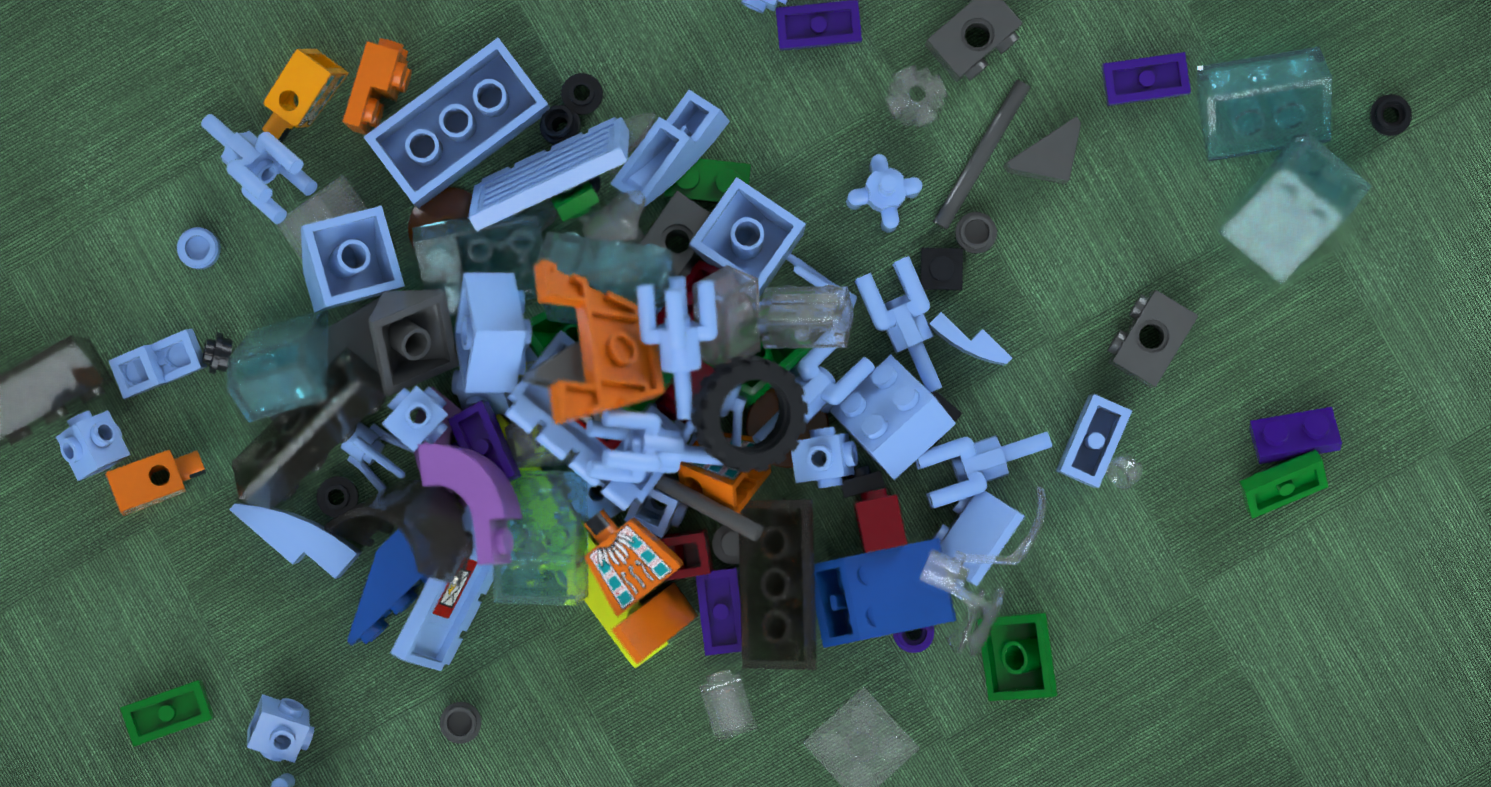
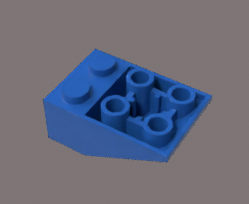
M417 519L407 520L377 549L347 639L350 645L361 641L367 644L375 640L389 626L384 619L392 611L397 615L406 610L419 597L414 590L422 582L426 585L444 547Z
M939 538L807 565L823 648L957 621Z

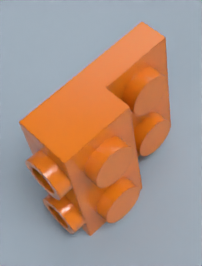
M380 38L378 44L366 42L342 121L352 131L367 135L372 127H378L381 122L384 104L379 103L380 98L383 97L397 101L399 92L406 93L412 69L407 68L408 61L406 58L409 51L403 49L404 45L384 38Z

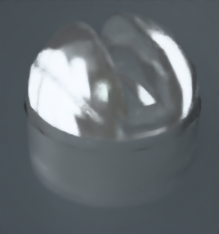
M1123 453L1114 457L1106 470V475L1110 482L1121 490H1128L1141 478L1142 464L1141 462L1137 464L1133 460L1135 457L1133 454Z

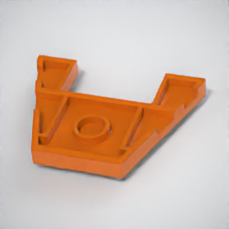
M543 259L534 265L538 302L575 307L578 320L586 384L558 380L549 386L553 422L555 424L654 399L665 392L658 344L647 345L641 341L637 304L611 291L604 294L590 287L588 280L577 274L568 276L556 270L557 264L550 260Z

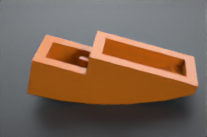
M673 582L621 621L612 631L634 662L638 664L687 626L698 614Z

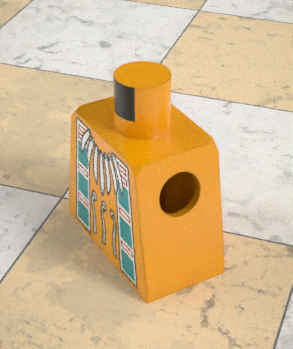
M296 49L264 100L263 104L272 110L273 113L262 130L271 133L283 143L293 127H309L349 72L317 49ZM295 95H297L299 100L298 106L294 103Z

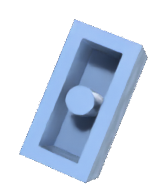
M1088 395L1056 468V472L1093 488H1099L1132 410L1098 395Z

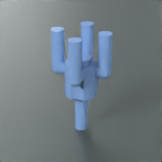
M213 114L203 118L201 126L225 147L221 158L227 165L228 174L242 185V194L275 224L283 222L287 216V212L271 198L272 190L266 185L277 174H282L306 196L312 195L316 191L317 183L301 170L303 161L271 133L262 132L258 137L251 131L233 133Z
M877 154L872 157L869 164L871 175L865 187L851 190L846 204L851 210H857L862 205L868 204L873 210L881 213L882 230L891 233L899 224L897 208L903 203L905 197L915 198L918 196L922 189V182L917 177L904 179V176L898 170L888 167V162L884 155Z
M907 256L892 264L905 293L903 296L884 304L871 273L855 279L856 281L854 282L875 329L887 332L896 353L908 349L924 387L931 393L942 388V385L923 344V341L934 337L924 315L929 310L930 303L912 261Z
M675 276L668 278L669 289L665 290L667 311L665 324L656 325L653 284L637 285L636 290L641 341L647 345L659 344L661 371L671 372L674 375L677 419L685 420L691 419V413H693L690 371L701 368L700 342L714 340L718 335L714 281L704 280L697 282L700 323L691 322V316L688 315L685 277Z
M833 327L789 371L796 377L794 379L795 382L801 384L805 392L802 398L808 404V414H804V422L807 424L820 411L829 413L832 407L840 404L875 369L873 363L866 357H863L836 382L829 371L819 366L846 339L845 335L836 327ZM779 411L752 437L756 444L764 440L774 429Z
M613 409L603 412L602 421L589 420L586 425V435L588 437L625 441L624 452L605 450L602 455V462L588 461L586 466L587 478L639 483L644 479L646 472L676 473L680 468L681 461L723 466L724 464L707 454L704 450L705 447L684 445V439L681 438L679 431L660 429L661 418L656 414Z
M1048 432L1004 446L1000 445L996 435L977 442H973L969 437H962L929 448L915 461V464L919 470L951 459L952 467L959 483L926 493L930 508L935 509L983 493L987 489V482L1009 475L1007 462L1051 448L1052 443Z

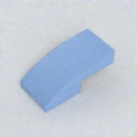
M942 312L929 323L931 330L939 337L970 356L1003 366L1012 359L983 329L970 340Z
M193 328L185 329L151 345H143L109 360L123 399L152 390L208 367L207 364L202 363L203 353Z

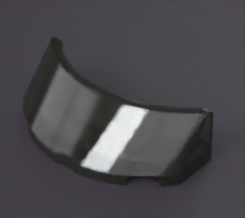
M414 479L395 483L334 518L324 526V530L329 533L353 540L368 547H372L375 542L374 539L370 538L376 532L390 534L396 526L410 545L417 572L459 586L474 548L473 534L464 529L461 517L465 510L461 503L445 488L423 487L422 480Z

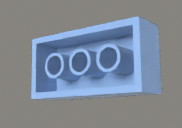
M496 38L365 135L364 139L411 202L417 208H420L538 121L550 107L501 40Z

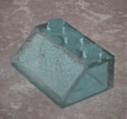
M1320 47L1197 66V101L1208 161L1331 142L1332 75Z

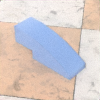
M688 90L666 121L661 117L657 119L629 157L628 162L623 165L610 184L642 207H645L678 181L699 160L728 125L729 119L719 108L693 91Z
M235 503L229 509L291 564L299 563L307 554L334 579L342 577L362 553V551L337 533L315 521L292 512L248 503Z

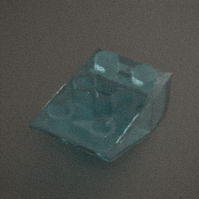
M1309 133L1295 134L1218 232L1279 283H1283L1347 219L1372 185Z
M537 213L511 215L478 231L475 230L469 218L450 219L412 228L413 243L424 289H441L445 292L450 317L457 315L464 273H514L517 289L524 291L525 300L538 297L534 265L543 259L547 260Z
M547 232L537 261L539 263L543 259L550 260L557 264L556 270L568 276L577 274L587 279L590 287L604 294L611 291L637 305L636 286L653 284L655 309L666 306L665 290L669 289L668 278L676 276L670 249H663L654 244L643 246L622 243L613 238L602 240L582 237L572 232L563 234ZM542 302L548 320L578 325L575 307Z
M327 310L316 313L312 311L249 331L230 356L227 370V391L248 423L327 399Z
M519 470L522 476L510 483L517 495L522 519L507 521V526L512 533L514 542L511 552L512 563L493 565L494 603L576 606L588 597V564L584 558L588 553V530L583 525L588 521L587 481L575 471Z

